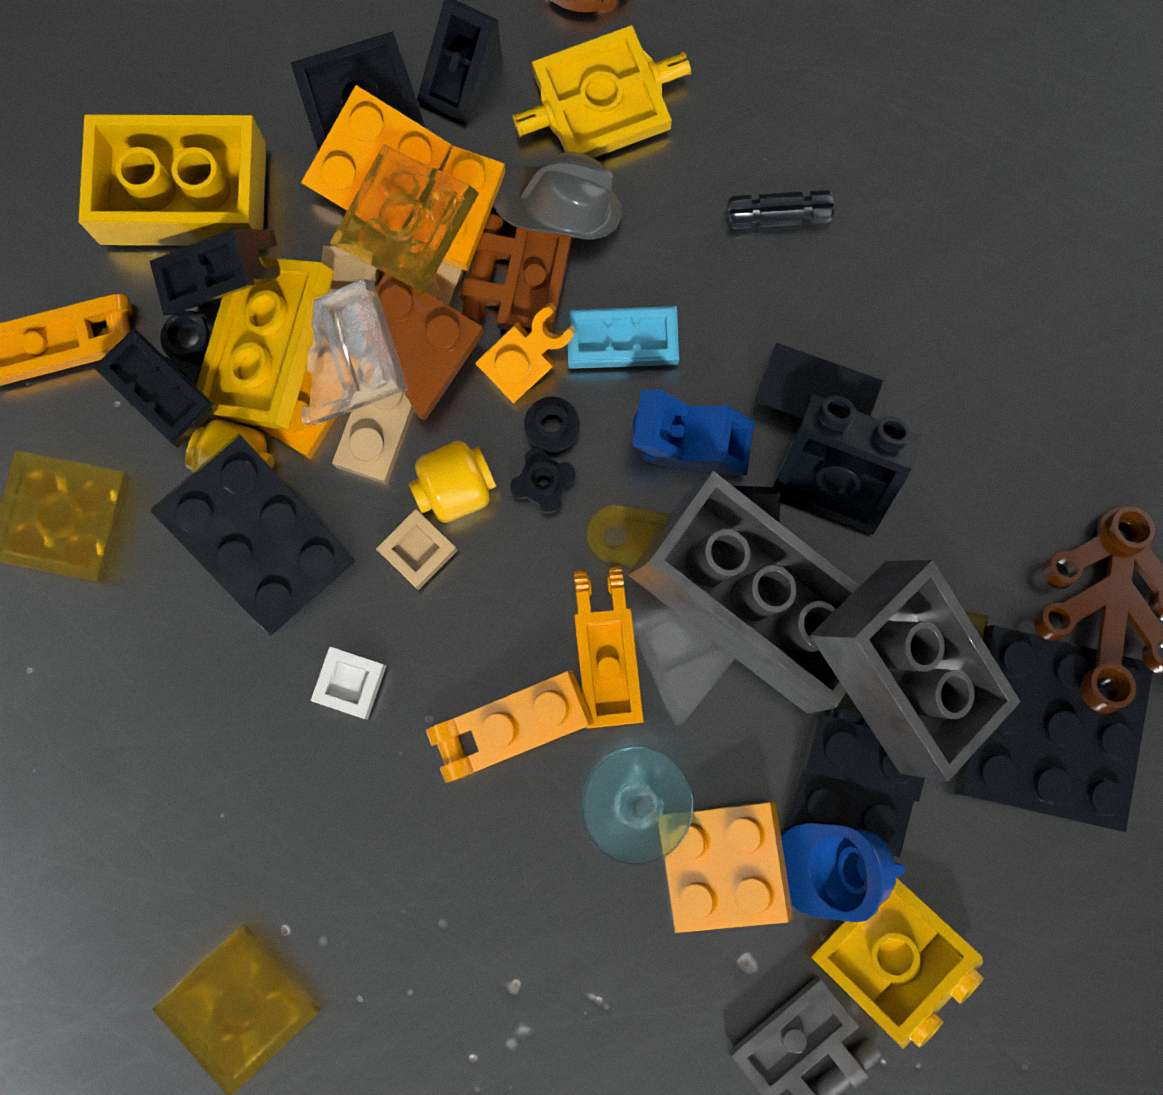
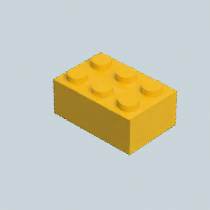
M84 115L79 223L100 245L189 246L233 228L263 230L266 141L252 115Z

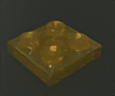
M383 144L330 244L425 294L479 193L469 184Z
M14 450L0 504V563L103 584L130 476L120 471Z
M245 924L240 926L152 1009L227 1095L236 1093L322 1011Z

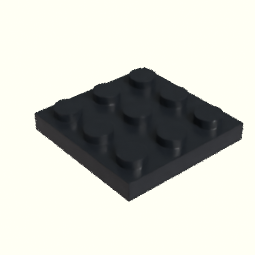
M997 625L985 626L983 642L1021 702L958 770L954 794L1126 832L1153 671L1145 665L1143 660L1122 656L1121 665L1132 674L1136 683L1135 697L1130 704L1113 713H1099L1087 706L1081 696V681L1087 672L1094 669L1097 649L1060 640L1049 641L1039 635ZM1097 683L1100 693L1108 700L1107 689L1102 684Z

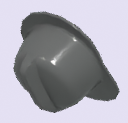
M577 152L560 153L539 167H523L508 172L504 175L493 204L499 216L513 226L530 231L562 234L589 240L609 235L617 228L622 217L621 203L612 190V172L605 169L595 158Z

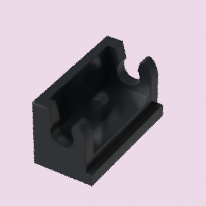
M233 228L150 260L163 315H173L187 309H192L254 286L255 283L276 279L280 275V269L274 266L266 268L261 263L258 252L277 246L274 231Z
M776 343L759 385L755 402L801 418L812 394L824 399L837 395L848 399L854 405L856 411L871 416L884 380Z

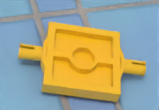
M631 25L532 61V72L541 92V105L512 114L518 136L522 137L525 134L549 126L551 131L560 139L565 152L583 153L595 158L671 129L672 119L662 98V84L691 74L689 61L686 60L687 56L684 52H681L678 55L654 63L652 58L642 49L635 30Z

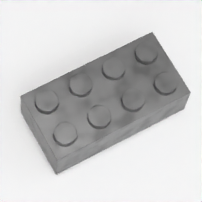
M712 471L688 489L628 576L807 714L836 708L845 695L846 690L810 635L860 586L721 476Z

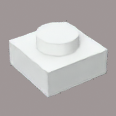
M329 647L310 701L368 720L386 665Z

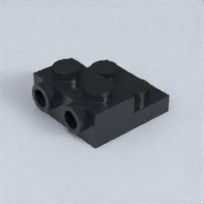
M812 394L795 429L790 447L776 474L772 487H781V500L874 534L913 468L921 435L912 432L908 424L900 418L887 416L877 419L856 411L854 405L842 396L833 395L824 399Z
M836 707L831 709L829 716L824 714L813 715L785 825L793 827L806 823H821L865 829L879 835L888 845L892 855L900 858L914 801H920L925 778L900 774L871 728L863 726L864 718L861 713Z

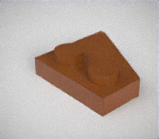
M391 269L387 270L358 313L363 325L417 416L426 421L484 334L482 326Z

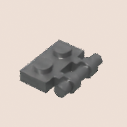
M818 976L728 1051L761 1095H780L786 1089L792 1095H839L851 1084L857 1088L868 1079L869 1076L866 1074V1071L883 1057L868 1038L851 1052L846 1049L842 1041L858 1029L859 1026ZM828 1054L836 1065L809 1087L801 1076Z

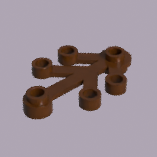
M1118 506L1110 509L1098 521L1097 537L1070 552L1059 551L1045 561L1042 567V575L1045 581L1053 588L1065 589L1081 578L1083 569L1109 556L1107 578L1064 603H1050L1040 610L1034 619L1035 629L1042 638L1049 641H1057L1072 632L1076 622L1102 608L1095 667L1087 672L1081 681V696L1087 706L1104 714L1113 713L1127 706L1133 701L1136 694V683L1132 674L1121 665L1127 618L1146 644L1142 650V658L1145 665L1153 672L1163 673V659L1159 656L1157 649L1158 646L1163 648V626L1158 620L1163 621V566L1151 550L1155 537L1154 522L1145 511L1134 506ZM1119 529L1125 532L1128 540L1121 535ZM1056 563H1061L1067 568L1069 577H1065L1058 572ZM1134 568L1153 591L1149 596L1148 604L1132 583ZM1049 614L1055 615L1060 620L1061 629H1056L1050 624ZM1097 683L1102 684L1107 689L1108 700L1100 693Z

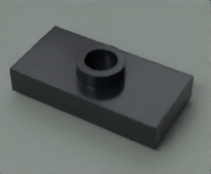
M135 328L93 367L177 448L218 409Z

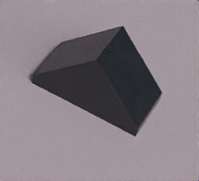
M457 0L443 1L417 101L463 123L469 119L502 57L498 19Z

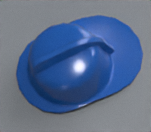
M806 823L793 826L781 837L791 904L798 911L813 917L848 922L867 921L877 913L879 906L890 897L896 884V878L905 873V865L894 862V857L879 835L865 829H855L846 825Z

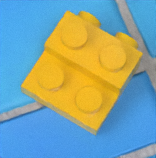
M896 878L892 894L879 906L876 914L867 921H845L811 957L902 1049L911 1040L919 1048L922 1047L944 1022L936 1013L951 997L959 1004L963 1003L984 979L976 971L983 964L982 956L898 878Z

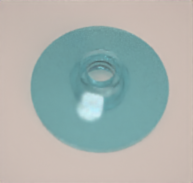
M644 747L621 749L605 757L589 775L582 794V819L591 841L609 858L633 865L653 863L672 853L686 836L693 816L692 790L682 769L667 755ZM647 796L651 801V811L647 816L641 818L636 812V803L641 797Z

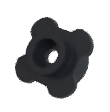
M531 449L525 454L526 465L520 476L513 478L511 481V492L517 499L527 498L530 502L539 505L543 512L553 513L561 507V497L566 485L574 482L576 476L575 469L569 462L558 463L548 458L543 449ZM540 476L548 478L546 485L542 486L538 483Z

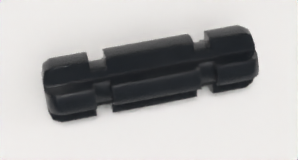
M829 190L810 191V196L805 197L803 192L759 194L757 200H752L751 195L732 196L727 204V219L729 226L733 229L751 228V223L758 222L759 227L801 225L804 219H809L810 224L828 223L832 221L835 212L833 193Z

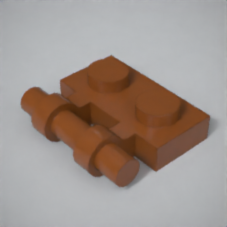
M490 214L474 254L470 277L463 280L459 298L464 301L461 314L481 325L485 306L500 307L497 318L498 328L509 330L518 322L530 333L535 315L542 307L553 303L556 309L545 322L547 330L553 334L573 237L530 231L517 227L515 238L501 236L504 220L497 215ZM504 259L510 261L505 285L491 283L495 260Z

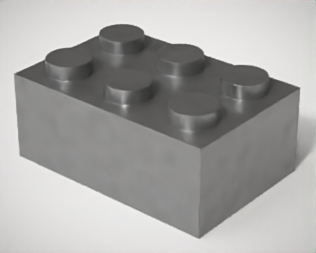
M933 560L885 561L810 635L900 774L948 782L1021 702Z

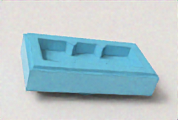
M677 306L566 310L567 327L573 325L576 328L574 336L568 343L569 369L678 365Z

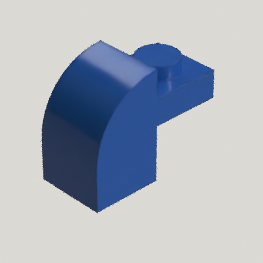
M641 390L638 410L633 418L634 438L632 446L644 451V461L662 467L709 474L714 471L718 475H747L755 421L730 406H689L662 390Z

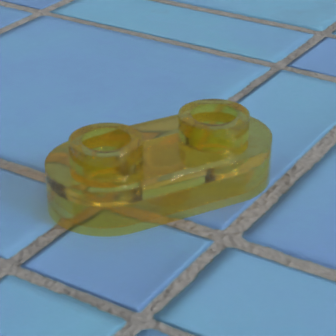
M618 505L602 508L595 513L588 525L587 541L589 548L603 562L634 567L671 514ZM617 527L623 530L626 539L621 545L612 546L606 542L604 534L609 528Z

